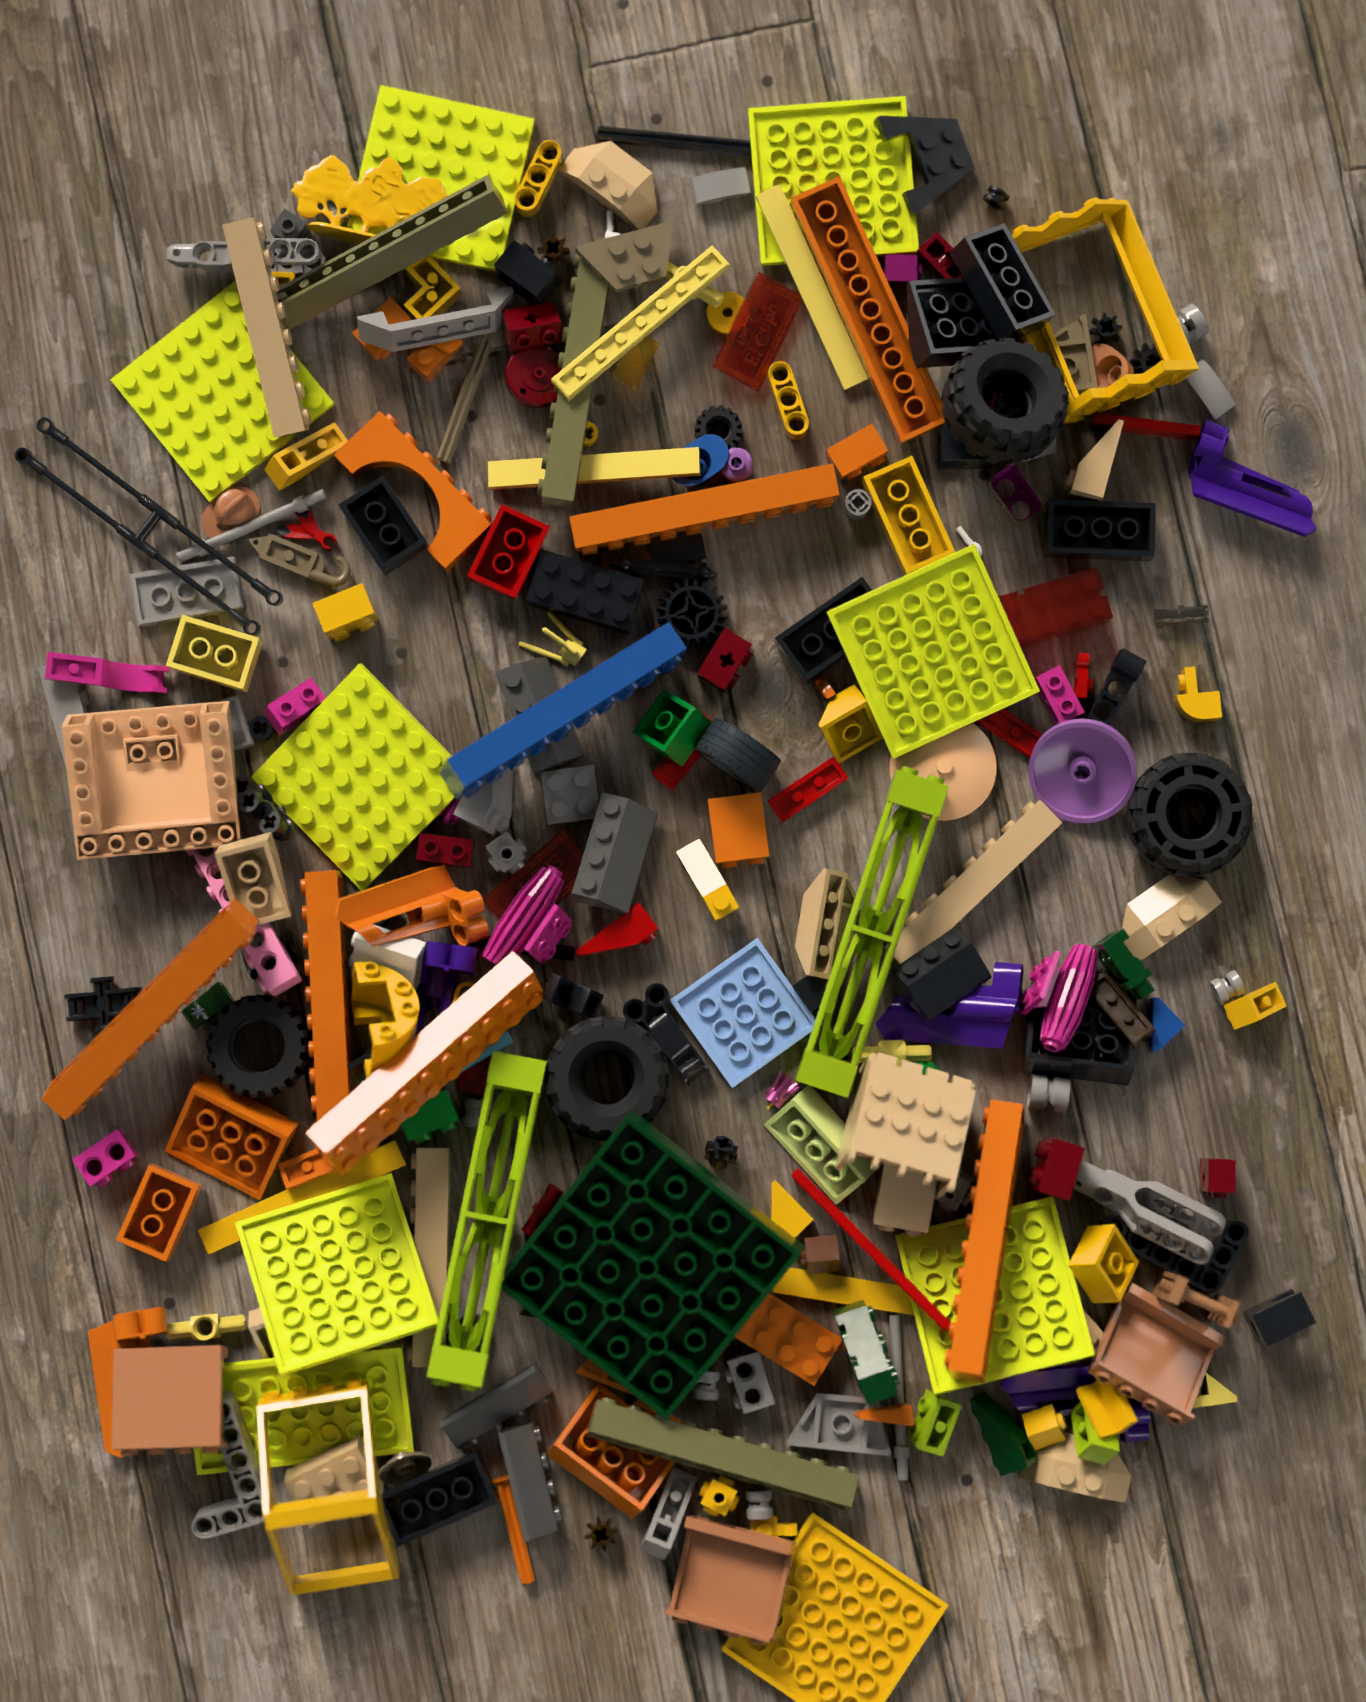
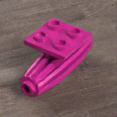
M551 865L548 869L541 867L520 889L496 924L482 957L495 966L512 951L519 956L524 949L541 965H544L546 960L548 961L553 957L557 944L561 938H565L568 935L571 923L573 922L555 904L564 884V880L561 878L562 872Z
M1074 944L1060 969L1057 967V962L1061 952L1055 951L1049 957L1045 956L1040 965H1035L1029 975V980H1031L1030 987L1024 991L1020 1002L1023 1003V1007L1020 1013L1026 1015L1033 1008H1045L1040 1041L1048 1051L1059 1052V1050L1066 1049L1083 1017L1094 985L1098 960L1097 950L1086 944Z

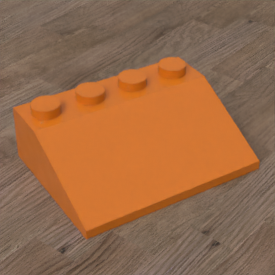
M202 1074L191 1087L165 1152L261 1200L278 1167L277 1164L280 1163L299 1123L247 1096L234 1093V1091L227 1089L220 1082Z
M598 1382L546 1454L630 1518L634 1519L644 1509L675 1462L586 1436L592 1410L597 1400L602 1401V1398H610L616 1400L619 1406L629 1407L627 1403Z

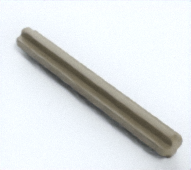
M480 338L475 348L437 455L438 461L450 464L493 346L492 342L488 339Z

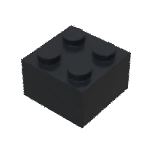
M513 240L494 264L497 278L508 287L512 286L513 290L530 304L544 303L558 286L556 267L546 258L540 260L533 254L535 251L525 242L519 244L516 240Z

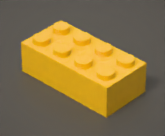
M913 456L863 476L861 483L864 490L871 497L872 508L903 576L955 552Z

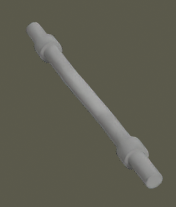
M321 489L305 497L304 495L298 496L287 505L208 540L205 538L202 540L213 548L219 547L295 512L300 514L307 511L309 506L327 499V495L324 489ZM195 542L194 546L176 553L180 563L198 555L202 557L209 554Z

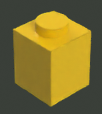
M1053 1404L1022 1414L1027 1437L1035 1451L1066 1440L1063 1430L1067 1428L1065 1418L1062 1412H1056Z

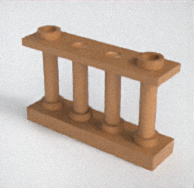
M1161 1269L1151 1294L1175 1305H1178L1180 1301L1184 1302L1186 1300L1208 1310L1206 1319L1230 1328L1231 1323L1235 1324L1241 1313V1309L1238 1308L1240 1302L1217 1293L1214 1300L1190 1290V1286H1187L1188 1279Z

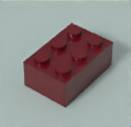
M1044 1137L1043 1141L1039 1140L1034 1156L1038 1157L1036 1166H1031L1027 1175L1026 1182L1030 1183L1029 1189L1070 1200L1085 1147L1052 1137Z

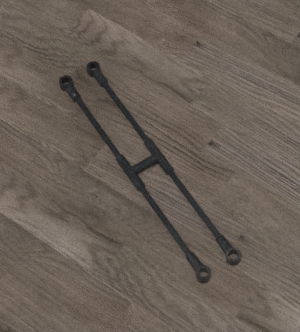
M43 417L37 421L36 427L39 432L49 435L60 444L69 447L137 498L138 502L152 513L138 533L135 534L47 470V466L33 457V453L23 447L18 448L15 452L17 462L28 465L41 476L44 475L116 529V532L152 560L156 559L225 611L228 617L239 624L246 634L251 636H258L260 634L261 625L257 621L248 619L235 608H230L161 556L159 551L145 540L161 519L173 529H178L246 580L255 591L265 597L268 604L272 606L281 605L283 602L281 592L272 590L257 578L251 577L183 526L181 521L147 495L138 492L70 441L67 435L55 427L52 420ZM45 422H49V428L47 430H43L42 425ZM23 452H27V458L25 460H21V454ZM277 593L278 600L272 603L270 597L272 594ZM254 623L256 630L250 633L248 627Z

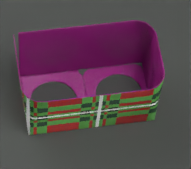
M1013 464L994 475L988 487L1017 527L1037 514L1042 505L1016 465L1012 467ZM1003 479L1012 481L1015 486L1013 495L1007 498L1001 497L996 490L998 482ZM1024 501L1029 505L1030 513L1025 519H1017L1012 515L1011 508L1015 502Z

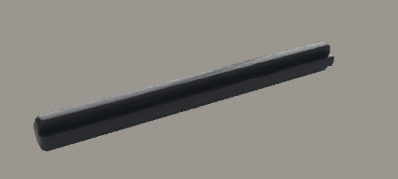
M598 126L597 140L599 142L611 141L619 144L751 156L750 140Z

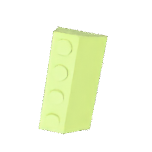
M810 1085L802 1089L764 1124L836 1205L876 1171L870 1169L871 1159L855 1155L853 1163L847 1162L841 1170L835 1169L845 1123Z

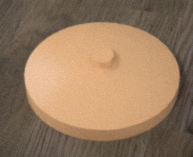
M973 723L895 759L890 755L889 761L891 781L894 771L897 769L901 770L903 766L919 771L918 776L926 779L929 775L944 779V785L949 786L938 821L956 820L975 811L990 794L997 770L995 753L989 739ZM921 814L923 818L930 819L929 816Z

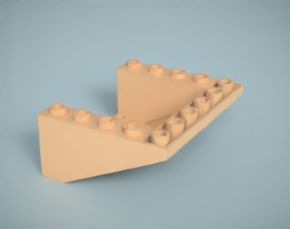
M230 701L71 714L66 716L61 729L77 860L214 848L241 840Z

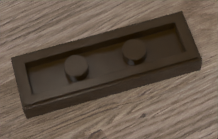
M1106 971L1095 977L1090 997L1134 1048L1156 1033L1153 1025Z

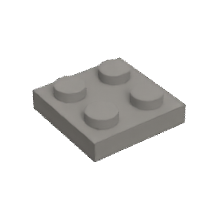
M594 765L541 772L548 826L594 820L599 805Z

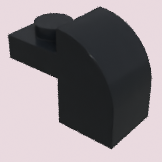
M552 973L550 980L545 986L542 999L584 1017L595 1018L604 995Z

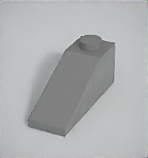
M672 1467L640 1546V1551L662 1560L666 1559L698 1477Z

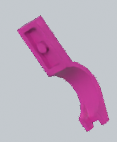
M47 652L44 680L94 685L123 691L166 694L167 688L163 687L164 672L168 673L169 668L161 665L125 664L103 658Z

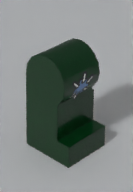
M218 981L199 996L197 1000L184 1008L181 1013L191 1027L197 1029L215 1017L220 1010L223 1011L227 1004L235 1001V999L224 984Z

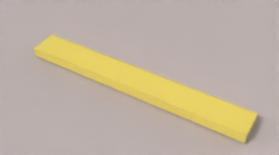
M780 184L756 195L758 204L843 390L868 380L869 378Z
M712 245L551 378V382L570 401L730 268V264Z
M699 447L582 455L578 484L701 476ZM542 458L489 461V489L538 487L539 479H544L546 471L541 469Z

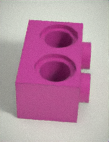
M1060 665L1035 678L1040 690L1038 693L1055 725L1076 719L1085 713Z
M311 677L267 705L265 716L278 734L282 735L308 718L326 697Z
M116 1129L73 1158L72 1161L90 1187L98 1184L100 1188L113 1180L111 1175L120 1169L124 1172L136 1164L134 1159L140 1155L124 1131ZM117 1144L123 1146L125 1150V1155L121 1160L116 1159L112 1153L113 1148ZM93 1160H98L102 1164V1171L98 1175L93 1174L90 1170V1164Z

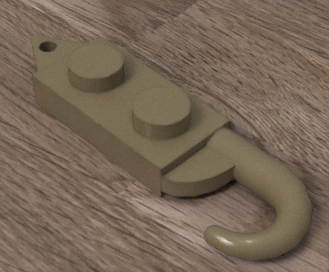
M270 533L265 537L249 539V542L259 553L261 560L326 586H342L350 577V565L342 557H338L337 561L342 564L343 573L339 577H332L323 573L324 559L315 551Z

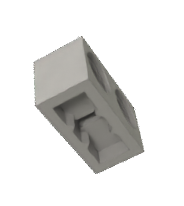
M754 1350L727 1359L728 1366L723 1368L728 1383L734 1381L737 1392L732 1393L736 1409L742 1408L743 1413L746 1414L775 1404L758 1351ZM742 1362H747L752 1366L751 1373L745 1377L738 1375L736 1372L738 1364ZM751 1388H755L760 1392L759 1400L754 1403L748 1402L744 1397L745 1392Z

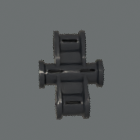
M243 775L236 778L240 810L248 814L252 813L254 822L264 834L272 832V836L276 840H288L294 832V824L287 816L285 808L279 807L276 803L274 804L273 797L263 785H258L250 777Z
M114 976L90 978L94 992L64 995V999L68 1003L69 1014L66 1017V1022L96 1019L97 1027L94 1028V1032H101L142 991V987L112 990Z

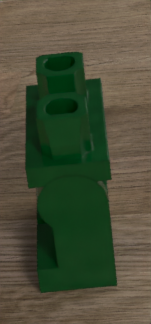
M1123 928L1111 932L1091 947L1097 950L1098 959L1112 979L1119 982L1117 985L1123 991H1127L1133 1001L1141 1000L1155 991L1147 979L1152 973L1149 968L1144 969L1142 961L1134 957L1124 943L1129 936Z

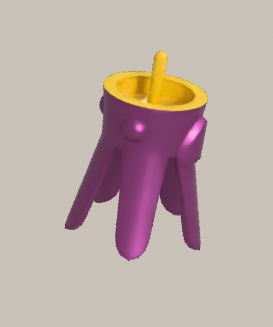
M780 1070L774 1085L769 1088L764 1096L771 1102L767 1110L773 1104L781 1109L785 1105L786 1100L803 1087H799V1083L792 1084V1079L787 1078V1074H782V1070Z

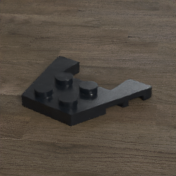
M878 116L875 119L883 142L905 135L908 136L926 184L905 191L902 194L910 217L917 214L975 169L957 119Z

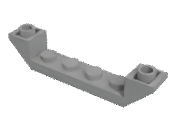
M510 286L486 291V306L388 325L383 311L357 316L358 337L362 342L396 352L496 332L502 325L501 311L514 308L513 288Z

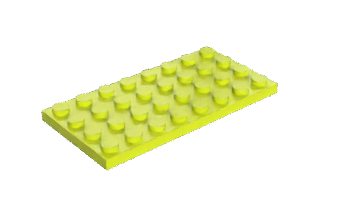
M402 1344L372 1347L282 1377L279 1374L275 1358L223 1363V1391L233 1393L238 1400L259 1465L257 1404L260 1397H264L265 1393L279 1391L280 1394L291 1393L290 1390L297 1387H307V1390L317 1389L318 1385L329 1382L334 1383V1386L345 1384L346 1380L353 1378L369 1381L375 1456L397 1454L403 1451L410 1453L415 1450ZM361 1396L267 1411L271 1467L298 1465L357 1435H360L365 1444ZM223 1403V1411H229V1407ZM232 1428L226 1429L227 1434L230 1436L238 1435L236 1430ZM194 1448L197 1475L229 1472L221 1448H218V1453H202V1448ZM238 1453L234 1455L239 1461L247 1460L243 1454Z

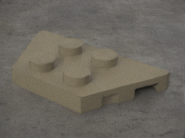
M673 221L586 243L576 246L575 252L592 266L591 269L605 280L606 285L614 293L665 279L667 274L674 224Z
M1083 314L1078 317L1077 321L1068 327L1064 326L1054 335L1079 395L1089 388H1098L1087 315Z

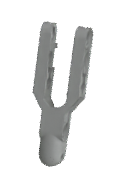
M264 238L265 248L267 249L266 246L269 245L268 249H270L273 258V265H270L271 272H295V276H301L312 270L308 265L314 264L319 258H321V264L327 262L323 253L320 252V248L312 239ZM226 241L173 244L166 250V260L181 269H202L208 272L234 273ZM284 245L288 249H276V247ZM310 245V246H313L315 249H302V248L305 247V246ZM211 252V257L207 261H200L202 253ZM281 265H293V267L285 269Z
M1081 1161L1076 1180L1080 1181L1082 1185H1078L1075 1181V1190L1120 1214L1132 1232L1194 1263L1205 1264L1209 1261L1214 1247L1208 1239L1138 1203L1171 1219L1174 1217L1192 1226L1193 1230H1200L1211 1236L1221 1235L1226 1226V1219L1221 1213L1157 1181H1134L1116 1171H1104L1088 1162ZM1182 1208L1190 1209L1194 1215L1185 1214ZM1207 1221H1214L1219 1227H1211ZM1169 1234L1178 1236L1181 1241L1172 1240ZM1194 1247H1200L1204 1249L1206 1254L1198 1253L1197 1251H1195Z

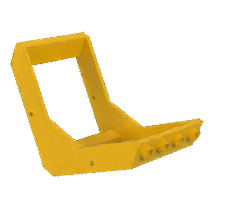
M353 1378L346 1380L345 1384L334 1386V1383L329 1382L318 1385L317 1389L307 1390V1387H297L290 1390L291 1393L280 1394L279 1391L265 1393L264 1397H260L257 1404L263 1514L266 1531L290 1596L398 1579L400 1574L399 1559L384 1513L376 1465L369 1381ZM361 1396L369 1489L276 1504L271 1478L267 1411ZM373 1514L387 1561L296 1576L280 1528Z

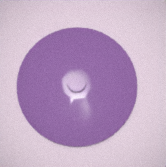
M1073 719L1053 726L1037 741L1029 761V782L1037 800H1041L1056 817L1075 823H1093L1111 817L1128 802L1136 784L1137 762L1130 744L1116 729L1096 720Z

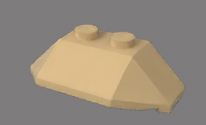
M611 141L573 149L558 169L561 174L636 230L646 228L658 213L653 172Z
M824 868L803 895L795 949L806 975L829 979L856 897L848 873ZM854 930L852 931V934H851V937H850V940H849V943H848V946H847V949H846V952H845L843 961H844V959H845V956H846V954H847V951H848L849 946H850V944H851V941H852V939H853Z
M1169 874L1126 904L1122 929L1124 928L1129 938L1124 943L1134 957L1142 960L1205 917L1222 902L1206 880Z
M1065 1432L1066 1440L1036 1450L1038 1461L1029 1468L1020 1470L1019 1478L1124 1503H1126L1131 1474L1118 1453L1105 1465L1077 1458L1074 1434Z

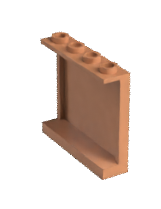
M1131 1283L1128 1285L1121 1302H1116L1088 1373L1095 1376L1099 1382L1109 1384L1118 1389L1123 1396L1133 1398L1142 1403L1147 1410L1156 1411L1163 1415L1170 1423L1183 1426L1194 1419L1195 1415L1190 1412L1213 1353L1222 1346L1225 1336L1138 1285Z
M213 1345L113 1349L112 1450L121 1451V1456L138 1455V1450H148V1455H164L165 1449H175V1454H191L192 1448H202V1453H218V1448L227 1447V1443L223 1442V1358H228V1347Z
M697 1515L686 1516L684 1527L687 1528L670 1608L665 1610V1614L672 1616L671 1620L678 1623L696 1622L698 1623L697 1627L703 1630L713 1631L714 1628L724 1630L723 1634L729 1637L739 1638L740 1635L750 1637V1642L758 1645H766V1642L769 1643L775 1640L796 1542Z

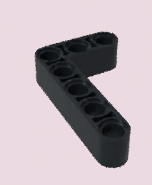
M1108 1215L1100 1223V1225H1108L1112 1220L1118 1221L1120 1224L1119 1232L1133 1253L1168 1272L1188 1279L1189 1284L1208 1293H1215L1222 1288L1249 1236V1229L1246 1224L1238 1220H1227L1222 1234L1216 1236L1212 1243L1214 1250L1209 1261L1205 1264H1197L1190 1261V1272L1182 1274L1179 1271V1264L1181 1261L1186 1260V1258L1167 1249V1258L1163 1261H1158L1155 1257V1251L1161 1246L1144 1238L1141 1247L1134 1248L1131 1244V1238L1136 1233L1131 1231L1121 1217ZM1233 1225L1239 1226L1241 1231L1240 1236L1235 1240H1232L1228 1234L1229 1228ZM1220 1249H1225L1228 1253V1258L1224 1263L1219 1264L1216 1260V1253ZM1207 1273H1213L1215 1276V1283L1211 1287H1205L1203 1284V1277Z

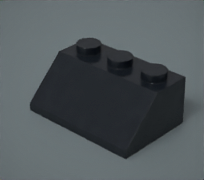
M955 927L891 970L895 991L927 1021H930L992 978L972 942Z

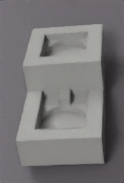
M745 167L712 172L690 179L696 205L717 203L724 198L743 197L751 193Z
M1201 359L1197 362L1199 370L1184 379L1192 394L1199 398L1210 418L1216 420L1235 406L1236 403L1215 372L1204 359Z

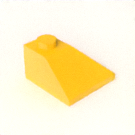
M855 684L831 697L819 722V727L838 763L845 761L883 739L867 700Z

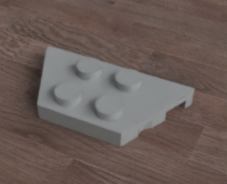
M817 1392L786 1443L789 1446L891 1456V1449L881 1423L862 1420L853 1416L854 1411L875 1408L874 1404L867 1405L864 1397Z

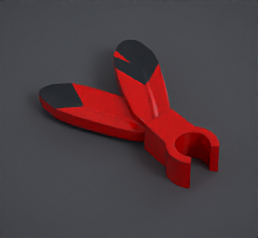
M310 510L300 514L295 512L302 525L283 524L276 528V532L284 538L314 539L327 552H331L330 546L325 545L328 539L338 543L333 534H327L318 529Z

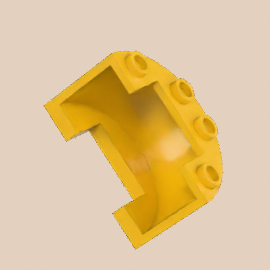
M354 962L349 1007L354 1025L369 1024L373 1049L371 1059L364 1061L366 1078H369L415 1037L419 1014V1000L413 986L398 972L375 962Z

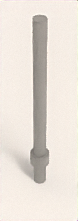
M889 1315L891 1362L900 1380V1385L896 1386L898 1395L893 1396L894 1404L904 1403L900 1315ZM895 1424L896 1446L893 1447V1454L897 1460V1479L908 1480L907 1458H910V1448L906 1443V1425Z

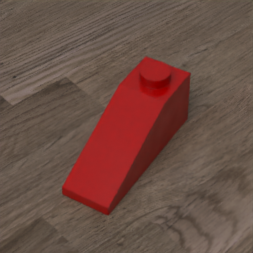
M637 903L629 910L628 914L624 913L577 949L575 953L578 957L638 946L640 943L646 946L657 937L655 932L659 928L641 904Z

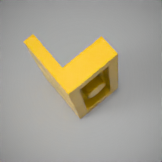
M1097 1380L1095 1383L1076 1389V1393L1099 1439L1123 1433L1138 1422L1127 1398L1113 1386L1103 1384Z

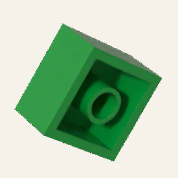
M663 689L632 733L650 748L683 766L712 721L694 706Z
M444 1090L439 1092L434 1098L426 1101L415 1115L408 1117L401 1125L407 1140H415L416 1144L433 1138L432 1132L440 1129L441 1133H445L459 1127L457 1121L462 1120V1117L451 1091Z

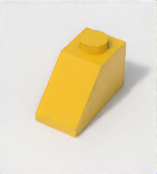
M1273 982L1223 1006L1228 1020L1231 1022L1234 1030L1259 1021L1287 1005L1277 983Z
M776 1180L771 1183V1220L795 1238L814 1219Z

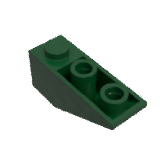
M983 1391L970 1399L972 1413L979 1422L983 1440L988 1444L992 1454V1462L998 1469L1000 1476L1029 1468L1038 1461L1037 1453L1029 1441L1026 1431L990 1396Z

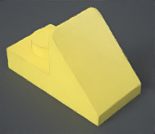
M1206 1373L1203 1379L1204 1392L1201 1393V1389H1199L1192 1408L1238 1402L1235 1394Z

